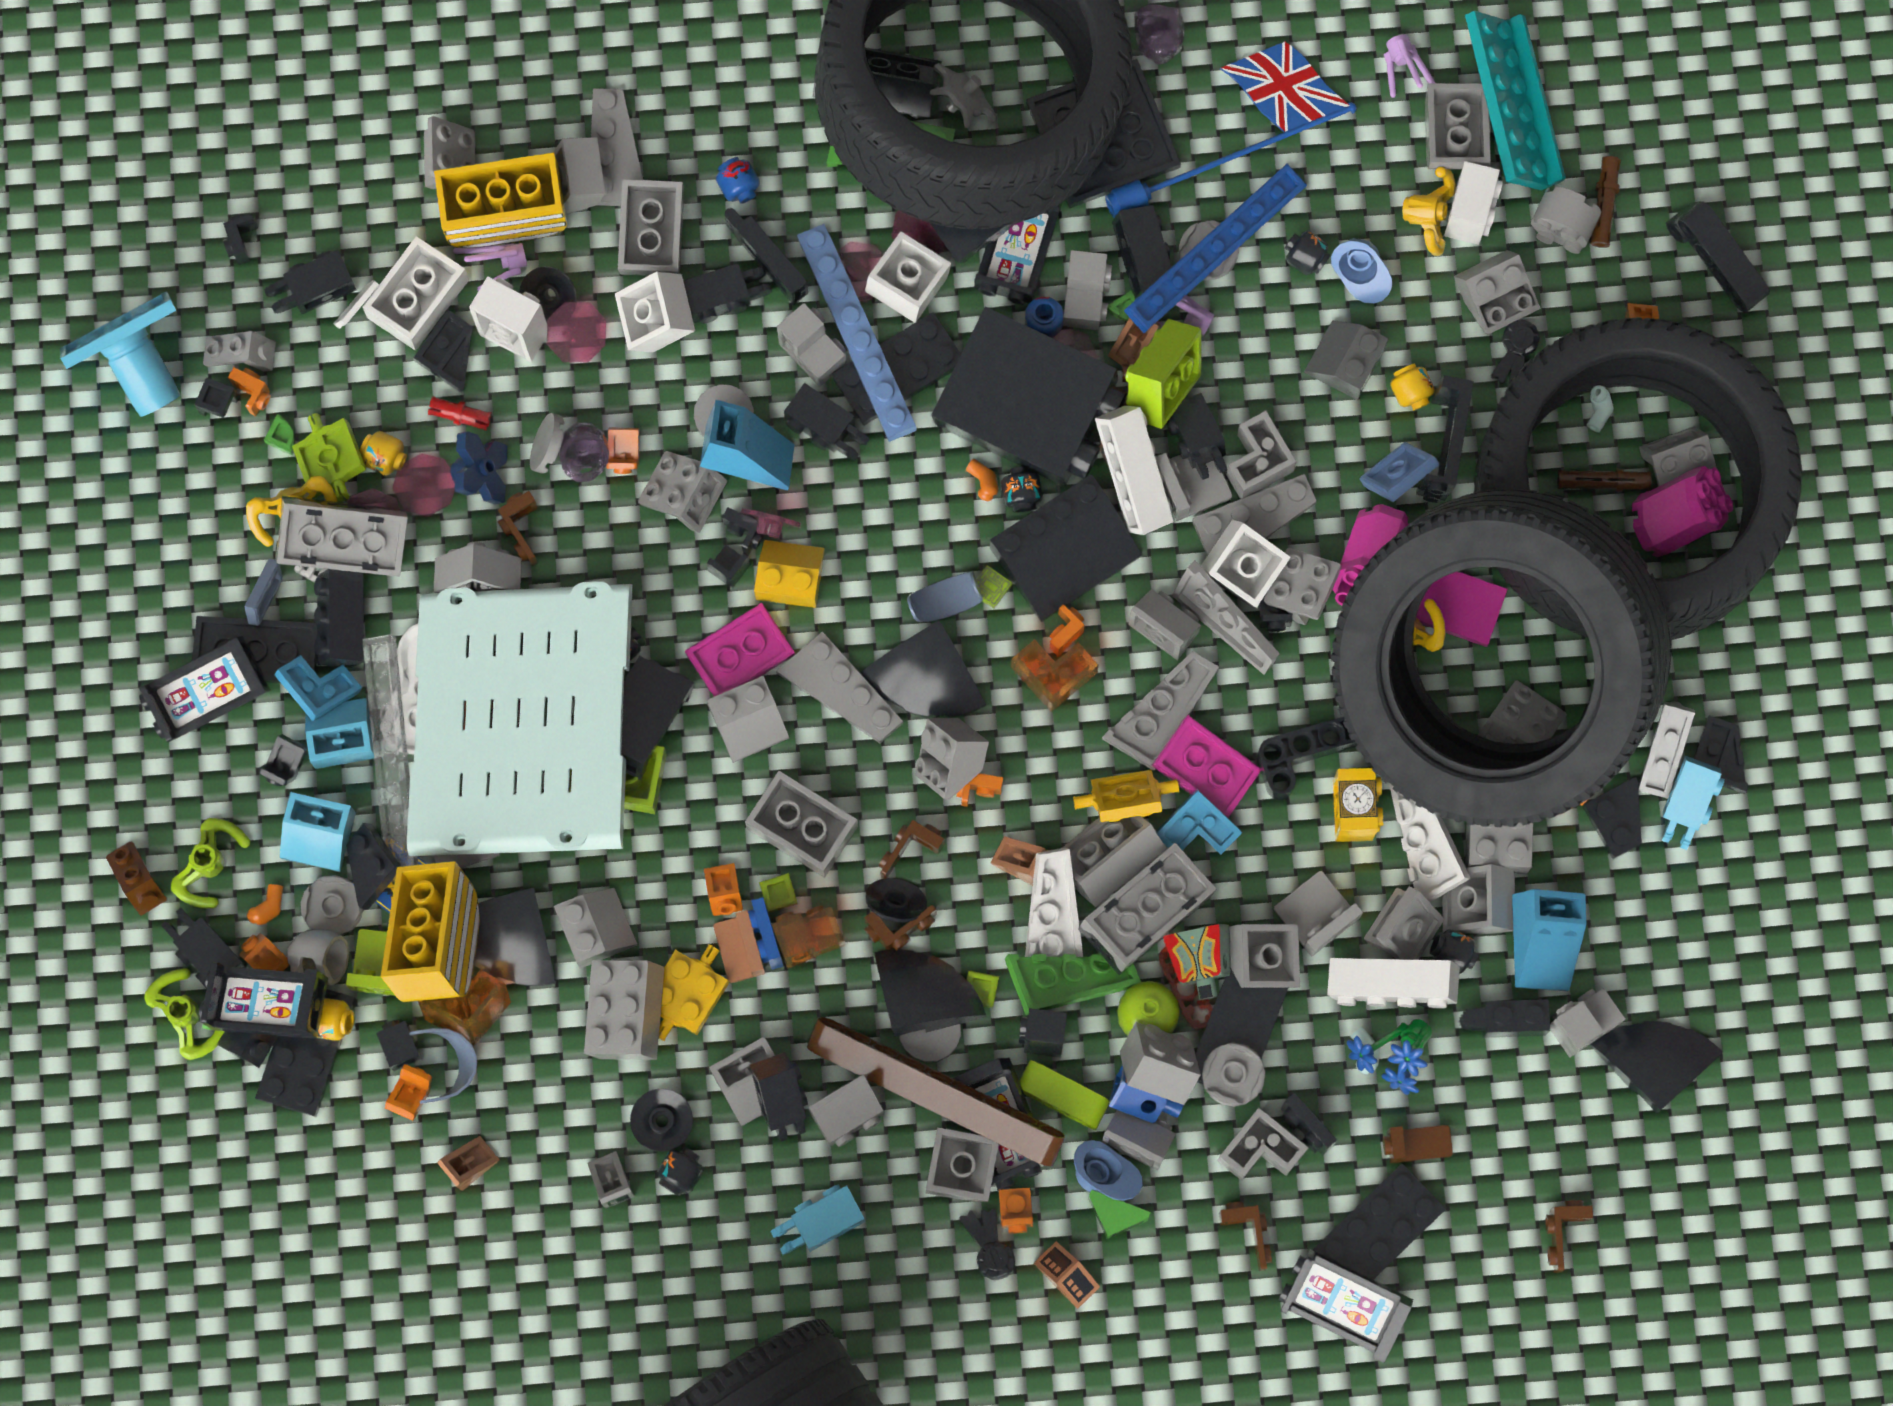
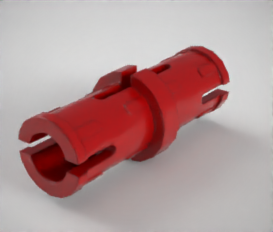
M435 396L432 397L429 405L431 408L428 409V415L430 416L433 415L451 420L454 425L460 426L462 423L483 429L484 431H487L490 424L489 418L492 415V412L468 407L465 402L454 403L436 398Z

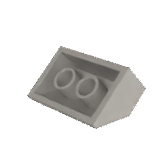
M1141 816L1123 818L1116 822H1101L1099 817L1062 847L1070 849L1074 887L1094 907L1106 901L1115 891L1130 881L1139 871L1153 862L1167 849L1153 826Z

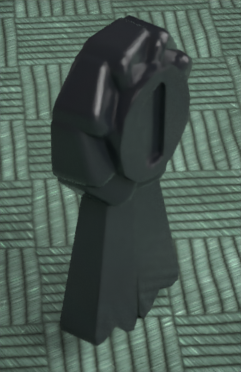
M1520 319L1506 326L1502 336V343L1507 353L1491 374V378L1498 379L1501 385L1505 382L1509 372H1511L1510 384L1524 367L1525 357L1534 353L1537 349L1540 336L1534 324Z
M992 1209L989 1212L981 1210L983 1227L972 1210L969 1211L967 1216H960V1222L981 1248L976 1258L980 1273L994 1281L1008 1277L1012 1273L1016 1261L1012 1248L998 1241L996 1210Z

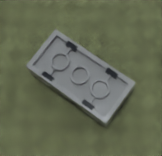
M282 496L279 538L275 551L277 564L400 577L408 518L405 509Z
M1174 843L1088 915L1078 930L1116 973L1121 975L1160 942L1163 936L1168 935L1206 903L1217 889L1181 848Z

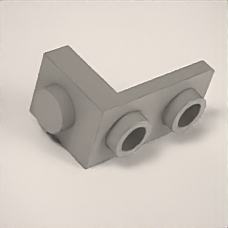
M253 331L209 336L206 338L203 365L213 367L245 363L263 372L272 371L276 342Z

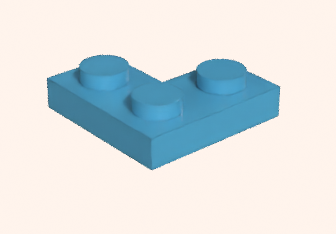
M301 655L277 669L275 673L276 678L312 721L359 694L362 686L344 665L319 678Z
M1198 789L1156 830V833L1168 848L1176 843L1183 851L1200 834L1220 854L1243 833Z

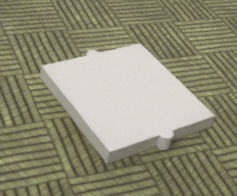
M373 280L366 284L333 324L337 328L346 325L379 284Z

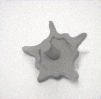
M940 63L934 65V70L943 78V87L930 90V95L941 94L947 97L950 101L946 104V108L952 113L957 109L960 110L965 128L970 127L972 116L978 117L981 113L987 115L991 122L996 121L997 116L987 102L983 91L979 88L982 83L979 77L973 75L969 78L964 73H956Z

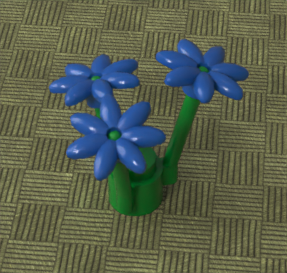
M1414 1019L1409 1025L1402 1022L1397 1029L1372 1045L1365 1044L1363 1046L1359 1036H1355L1354 1042L1351 1040L1347 1041V1045L1352 1051L1348 1057L1351 1060H1357L1358 1070L1363 1071L1365 1068L1369 1073H1374L1372 1064L1378 1062L1373 1056L1374 1051L1400 1035L1403 1049L1396 1044H1391V1049L1396 1055L1389 1056L1388 1061L1391 1063H1400L1398 1072L1396 1073L1390 1068H1386V1074L1383 1073L1381 1077L1391 1082V1089L1400 1087V1090L1405 1095H1408L1410 1092L1418 1093L1420 1091L1414 1086L1417 1081L1410 1078L1411 1074L1416 1077L1418 1076L1417 1067L1425 1068L1428 1066L1427 1062L1418 1058L1424 1052V1045L1432 1036V1030L1425 1021Z

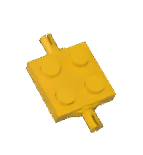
M1152 770L1092 779L1091 794L1074 796L1073 801L1075 810L1093 806L1098 811L1101 822H1116L1123 818L1146 817L1153 813L1162 812L1161 795L1178 793L1179 786L1177 779L1159 783L1153 777Z
M708 944L700 960L689 958L675 949L664 967L660 1015L663 1020L659 1027V1038L665 1042L673 1026L685 1028L698 1035L730 983L726 978L715 973L710 967L718 952H720L712 945Z

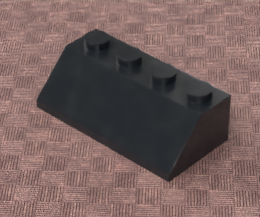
M865 47L867 63L877 86L898 112L908 113L909 116L914 118L930 117L936 96L930 95V90L937 88L940 76L934 70V65L942 64V61ZM814 83L813 96H812V97H815V86H816V83Z

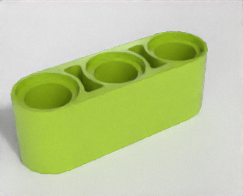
M1032 1060L1029 1061L1019 1080L1024 1095L1093 1130H1097L1109 1106V1100L1100 1094Z

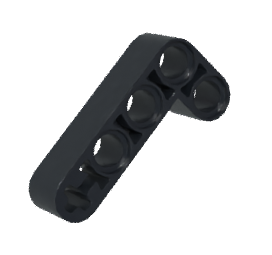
M1704 201L1690 203L1666 222L1667 230L1675 240L1680 243L1689 242L1727 296L1740 311L1747 313L1770 294L1765 281L1707 203Z
M1344 717L1271 737L1262 742L1257 754V762L1261 768L1266 790L1273 799L1284 800L1292 794L1296 783L1293 765L1357 746L1356 741L1351 740L1349 735L1346 740V733L1349 731L1347 728L1344 729ZM1332 731L1337 734L1339 741L1335 744L1327 743L1323 739L1322 734ZM1304 740L1308 743L1309 750L1298 752L1295 750L1293 742ZM1268 748L1276 749L1280 754V758L1276 761H1270L1265 758L1263 752ZM1277 777H1283L1288 781L1289 787L1285 790H1279L1273 785V780Z

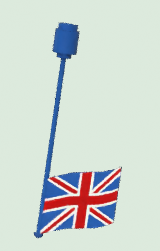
M1287 42L1280 43L1221 67L1220 70L1235 80L1260 112L1284 133L1149 188L1146 183L1141 184L1137 179L1110 191L1111 194L1105 196L1108 210L1112 217L1115 218L1121 210L1149 206L1148 201L1152 199L1151 193L1348 112L1353 114L1356 112L1357 107L1352 102H1345L1329 88L1306 58Z

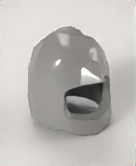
M306 930L293 937L292 942L287 947L288 964L291 966L290 972L305 973V969H317L328 977L327 985L333 986L340 981L347 969L349 959L348 941L331 930Z

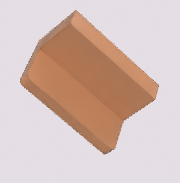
M748 910L735 913L736 918L713 925L727 979L730 983L765 974Z

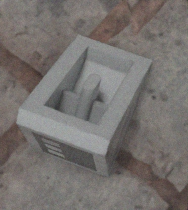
M617 1151L587 1163L599 1199L605 1209L635 1197Z

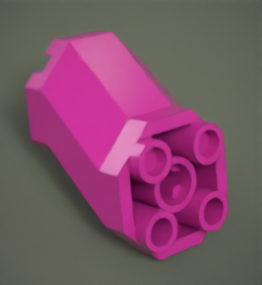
M1705 466L1697 467L1651 491L1640 494L1632 503V512L1638 510V518L1633 519V529L1642 548L1647 552L1655 551L1652 554L1655 557L1667 555L1710 532L1720 530L1728 520V513L1733 511V502L1722 486L1721 475L1718 469L1715 467L1708 469Z
M1383 504L1374 506L1373 510L1365 512L1366 509L1358 512L1340 563L1342 568L1332 589L1336 594L1335 600L1339 605H1343L1357 576L1376 552L1409 525V518L1405 512Z

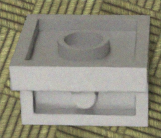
M1410 886L1406 891L1396 888L1365 935L1364 940L1368 944L1391 954L1395 959L1419 960L1445 919L1419 890Z

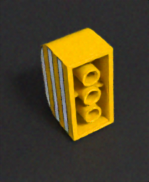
M554 152L434 171L441 227L447 242L451 246L479 248L540 239L558 234L567 227L559 166Z
M456 861L397 867L381 978L401 1002L464 997L470 990L480 923L479 903L472 883Z

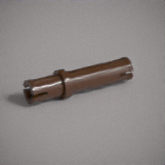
M1614 156L1602 157L1600 180L1596 183L1595 188L1598 192L1596 205L1600 208L1601 215L1593 230L1590 244L1599 248L1610 246L1615 198L1620 190L1618 175L1621 159Z
M1616 468V471L1558 470L1557 486L1558 489H1615L1616 492L1620 493L1623 490L1650 491L1651 471H1624L1623 468ZM1575 479H1600L1601 481H1581ZM1607 479L1633 480V481H1608Z

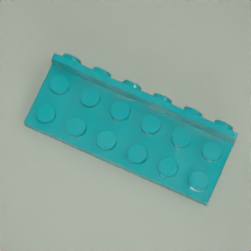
M1478 11L1466 14L1465 18L1506 182L1542 191L1564 181L1566 177L1525 16L1519 14L1504 20Z

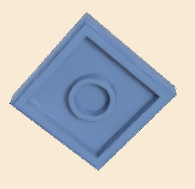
M1404 442L1359 479L1367 489L1394 502L1422 480L1426 474L1437 468L1439 463L1434 456Z

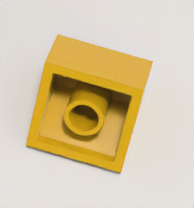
M764 540L754 588L756 600L816 608L825 548Z

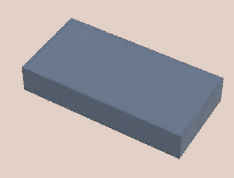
M268 559L244 606L248 624L260 625L283 580L280 564H277L276 560Z

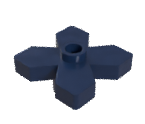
M469 431L458 433L456 451L460 457L452 463L450 469L451 477L455 482V492L472 495L476 494L479 490L483 501L494 505L504 503L506 485L496 470L507 463V445L492 441L487 442L483 446L479 435Z

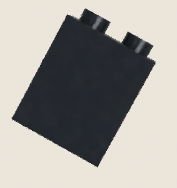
M985 306L931 416L936 426L1021 467L1026 466L1028 470L1066 487L1072 474L1083 479L1086 478L1097 459L1101 446L1089 441L1096 426L1095 418L1122 407L1128 392L1116 387L1119 380L1116 368Z

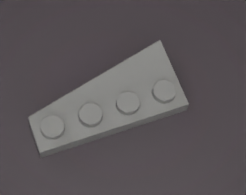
M593 88L591 138L597 137L598 146L603 150L604 162L602 173L603 176L607 177L608 181L607 194L604 195L598 205L621 206L622 179L643 180L623 89Z
M1305 474L1197 516L1192 519V523L1208 556L1232 519L1243 522L1267 540L1281 527H1285L1314 506L1316 498Z
M1194 560L1187 567L1172 597L1265 675L1273 666L1280 653L1197 561Z
M823 632L776 671L779 676L796 685L798 689L807 695L814 697L829 710L845 718L850 724L878 743H882L903 725L900 717Z
M1192 651L1159 685L1152 689L1139 704L1102 737V740L1155 771L1156 769L1151 766L1184 717L1191 714L1218 671L1219 666Z

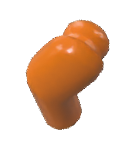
M973 458L968 464L966 471L979 479L981 487L978 491L979 498L987 502L991 501L999 490L996 474L993 470Z
M268 885L266 901L250 908L247 913L250 923L264 925L279 915L283 886Z

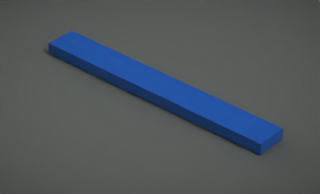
M1287 163L1131 303L1124 312L1145 333L1299 194L1307 184Z

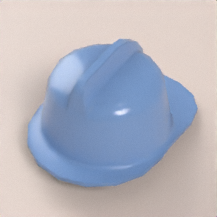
M1352 238L1339 244L1334 249L1331 256L1332 267L1348 291L1356 299L1364 303L1374 304L1383 301L1389 295L1392 288V277L1380 258V253L1375 245L1366 240Z
M1085 1141L1077 1147L1074 1153L1076 1178L1083 1189L1088 1192L1094 1190L1114 1200L1122 1201L1133 1199L1139 1194L1143 1186L1142 1176L1130 1161L1100 1141Z

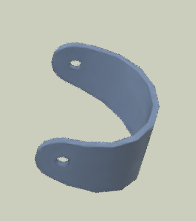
M973 571L936 582L913 592L907 597L911 614L917 622H931L951 617L967 611L983 601Z
M437 1028L410 1032V1035L423 1033L440 1035L453 1046L459 1060V1072L454 1086L445 1095L421 1100L420 1104L441 1101L456 1096L470 1085L476 1074L477 1056L472 1044L462 1034L449 1029Z

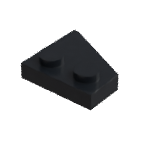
M447 310L413 357V361L462 393L465 385L473 326Z
M1709 715L1693 759L1721 769L1722 774L1720 778L1725 779L1722 787L1745 794L1748 790V783L1745 781L1744 758L1739 743L1741 740L1739 726Z
M1636 777L1582 806L1613 860L1642 844L1639 791Z
M363 823L346 844L358 906L360 909L369 910L396 876L397 867L402 866L374 826L369 823Z

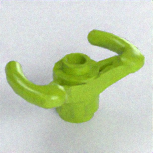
M207 818L201 824V841L193 847L191 855H189L187 868L175 876L171 882V891L181 901L201 909L217 908L219 905L217 898L194 895L187 890V887L201 877L212 878L223 870L224 858L216 846L217 831L228 833L241 847H249L250 839L235 824L219 818Z
M183 968L172 970L157 978L145 991L144 998L148 1006L163 1010L179 1034L180 1054L187 1060H194L212 1052L218 1046L217 1043L224 1031L215 1030L206 1042L198 1046L195 1045L194 1026L200 1018L198 1005L187 995L172 997L161 995V990L167 985L176 981L186 980L191 976L190 970Z

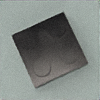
M1295 1093L1284 1102L1281 1107L1284 1114L1281 1117L1286 1124L1293 1130L1298 1128L1305 1137L1302 1140L1313 1153L1319 1151L1322 1156L1334 1146L1337 1139Z

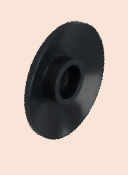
M549 266L538 267L530 271L521 282L519 293L523 295L524 292H527L540 300L539 304H541L547 326L559 325L573 314L577 303L576 289L571 279L561 270ZM549 289H552L556 295L555 298L549 296Z
M887 878L877 880L869 885L865 894L866 904L872 912L894 922L916 920L927 907V899L924 893L914 884L901 879Z
M655 1089L645 1093L636 1101L630 1115V1126L634 1137L642 1146L652 1151L665 1152L679 1147L686 1141L692 1130L693 1114L688 1102L679 1093L669 1089ZM661 1116L668 1118V1124L665 1127H659L656 1123L657 1119Z

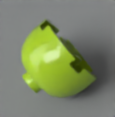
M1146 981L1137 983L1125 991L1120 998L1117 1014L1119 1025L1126 1036L1129 1035L1135 1022L1144 1025L1152 1024L1162 1031L1172 1034L1177 1027L1180 1011L1178 1001L1170 989L1161 983Z

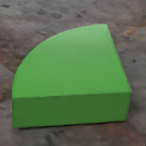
M1132 290L1108 304L1107 310L1114 317L1128 321L1129 316L1124 310L1135 301Z
M277 414L264 442L293 455L292 446L295 445L294 432L289 423Z

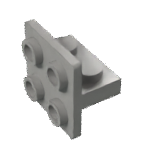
M432 116L428 118V129L424 130L425 187L434 190L436 189L434 171L475 165V132L473 129Z
M1288 548L1285 553L1291 558L1267 591L1264 602L1267 605L1286 610L1288 614H1292V619L1295 622L1306 625L1309 618L1315 620L1320 618L1342 567L1337 562Z

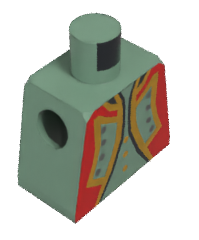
M1216 924L1163 936L1179 982L1181 984L1196 983L1199 1000L1218 997L1215 979L1230 976L1229 925Z

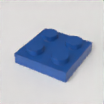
M764 898L752 900L753 910H749L748 914L754 934L761 933L762 939L756 942L763 964L769 962L772 970L784 967Z

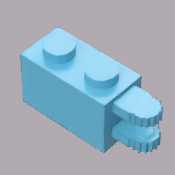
M1688 756L1684 757L1662 812L1663 818L1669 820L1662 841L1669 843L1674 835L1675 827L1679 823L1687 826L1685 834H1683L1680 841V848L1688 849L1695 830H1699L1701 823L1707 825L1713 810L1709 803L1713 795L1719 796L1725 780L1720 778L1722 774L1721 769Z
M839 1184L822 1193L823 1199L812 1203L811 1200L803 1202L794 1208L796 1213L791 1215L792 1219L770 1231L774 1238L786 1234L787 1231L797 1227L801 1234L799 1238L785 1243L780 1248L783 1255L805 1244L811 1252L865 1223V1218L847 1186L840 1188Z

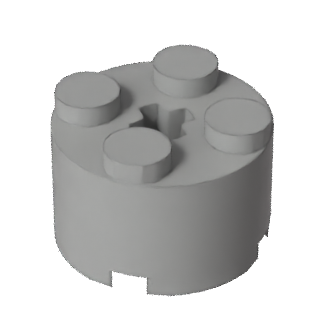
M1555 187L1553 192H1550V188H1547L1531 220V225L1538 232L1536 238L1546 244L1556 242L1563 245L1569 252L1579 254L1582 248L1586 247L1599 220L1601 210L1595 203H1593L1592 207L1584 203L1586 197L1573 190Z

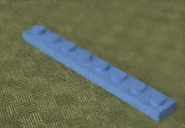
M825 224L798 234L797 238L888 441L891 442L917 431L914 420Z

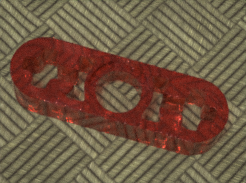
M1165 946L1159 955L1160 968L1178 1001L1179 1008L1188 1026L1194 1030H1204L1213 1008L1208 999L1198 1000L1196 1004L1199 1010H1206L1208 1014L1204 1017V1023H1200L1198 1019L1192 1020L1191 1016L1194 1015V1008L1192 1004L1185 1007L1183 1002L1193 1001L1198 996L1197 984L1194 983L1195 991L1191 995L1184 996L1179 993L1177 989L1179 980L1177 976L1172 979L1170 975L1176 973L1173 964L1165 963V960L1168 958V950Z

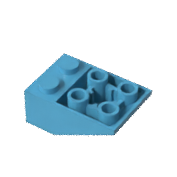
M715 400L706 423L700 467L788 490L795 444L747 408Z
M1540 889L1512 894L1515 987L1569 991L1587 925L1586 895L1584 893Z

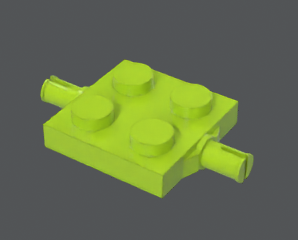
M314 413L312 414L313 417H308L312 433L304 440L293 445L292 448L305 483L313 476H322L334 489L337 500L343 502L345 501L344 497L346 499L350 497L345 482L367 469L350 423L345 418H342L331 425L323 426L320 414ZM317 492V494L314 496V498H316V497L322 495V493H321V492Z

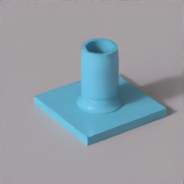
M166 291L61 347L60 359L66 369L101 352L104 357L108 358L109 366L140 417L150 414L174 401L180 396V393L152 340L148 339L146 327L176 311L169 294Z

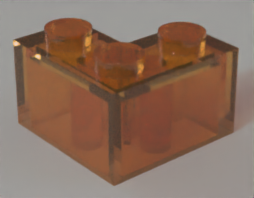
M1034 639L1011 659V668L1051 712L1098 673L1099 666L1079 642L1057 661H1054Z
M823 905L808 910L806 912L807 916L803 918L801 913L794 915L793 912H787L776 917L777 922L771 924L787 969L845 946L844 938L831 907L824 909Z
M480 969L472 979L470 990L466 996L418 1001L424 1020L439 1029H449L462 1034L474 1048L510 1005L511 1000L506 984Z

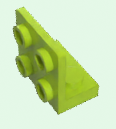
M359 930L353 973H347L346 986L351 991L395 996L381 978L387 932Z

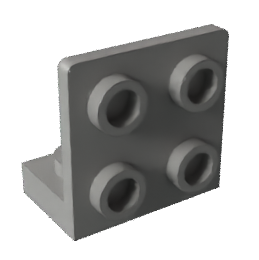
M1695 426L1639 447L1642 458L1653 466L1658 487L1697 467L1716 468L1708 435Z
M665 451L642 492L638 503L644 507L675 516L690 530L700 533L727 480L717 471L700 467L701 461Z
M1166 453L1155 457L1158 469L1164 479L1163 487L1166 497L1172 505V511L1177 521L1231 500L1232 493L1223 473L1216 469L1214 461L1206 463L1209 470V478L1202 480L1197 469H1192L1188 458L1183 460L1181 455L1168 459Z
M1515 681L1493 711L1478 736L1496 742L1511 744L1538 742L1551 738L1567 714L1519 681Z
M1322 871L1317 872L1274 907L1275 913L1284 924H1298V940L1311 957L1358 921L1363 914L1356 903L1352 906L1349 905Z

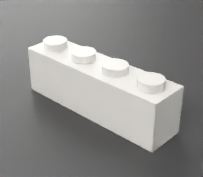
M1123 406L1096 417L1095 421L1128 532L1145 535L1172 523V505L1165 494L1163 487L1164 479L1154 456L1156 452L1155 447L1149 438L1146 428L1147 419L1141 411V407Z
M1330 958L1327 995L1337 1000V1004L1343 1006H1356V1001H1367V1005L1375 1007H1385L1386 1002H1397V1006L1412 1008L1416 1007V1003H1428V1007L1446 1008L1447 1003L1457 1004L1460 966L1448 960Z

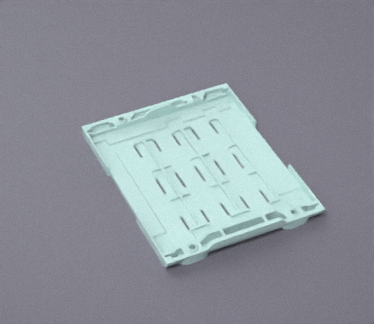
M597 581L581 582L574 587L473 591L470 588H449L440 593L421 594L415 675L418 678L414 764H411L407 827V849L410 856L623 849L626 759L621 756L624 669L629 671L632 584L608 585L605 582ZM576 631H578V633H577V653H575V633H576ZM549 632H550V654H548V633H549ZM522 633H523V655H521V634H522ZM495 635H496V656H494V637H495ZM468 636H470V638H469V657H467V641H468ZM573 697H575L574 725H572ZM546 698H548V702H547V726H545V703H546ZM519 699H521V700H520V722H519V727H517V724H518V701H519ZM493 700V720L492 728H490L491 701ZM466 701L465 730H463L464 702ZM570 769H572L571 792H569ZM543 771H545V773H544V793H542V773H543ZM515 772H517V789H516V794H514V791H515ZM488 773H490L489 795H487ZM461 774H463L462 796L460 797ZM572 837L571 841L567 842V838ZM465 841V844L460 846L461 842Z

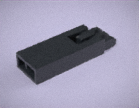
M726 209V226L758 265L765 268L766 274L792 305H795L808 294L807 281L751 215L743 220L735 209Z

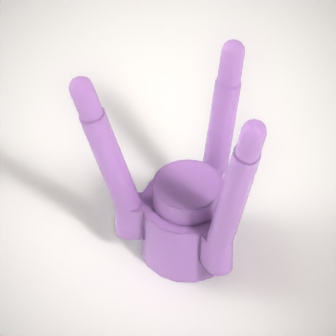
M1398 35L1387 41L1388 52L1384 54V58L1387 63L1388 83L1392 98L1396 96L1394 62L1398 66L1408 65L1418 88H1422L1423 83L1413 59L1427 82L1435 83L1418 55L1415 45H1411L1408 35Z
M522 243L479 248H454L453 250L455 254L482 253L466 256L464 258L465 262L500 258L502 267H509V270L493 278L495 281L497 278L505 280L511 276L521 274L520 268L527 266Z
M1186 295L1176 306L1188 312L1184 323L1201 328V335L1204 336L1214 314ZM1158 322L1161 324V328L1165 324L1163 322Z

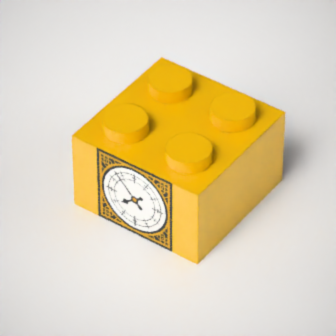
M1373 768L1337 770L1333 779L1335 842L1373 841L1376 833L1380 832V826H1383V808L1377 807V802L1382 794L1381 777H1376L1375 772L1372 770Z

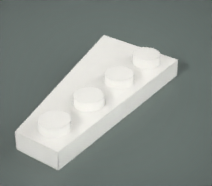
M1389 784L1397 822L1401 824L1403 851L1407 852L1410 867L1407 869L1409 880L1413 882L1415 889L1419 890L1429 902H1432L1471 878L1442 817H1440V813L1435 812L1432 814L1427 809L1416 806L1415 801L1412 799L1406 800L1402 794L1396 793L1392 789L1394 786Z
M1060 848L1036 853L1025 957H1032L1033 954H1046V957H1062L1064 954H1076V957H1083L1081 935L1078 930L1079 919L1070 849Z

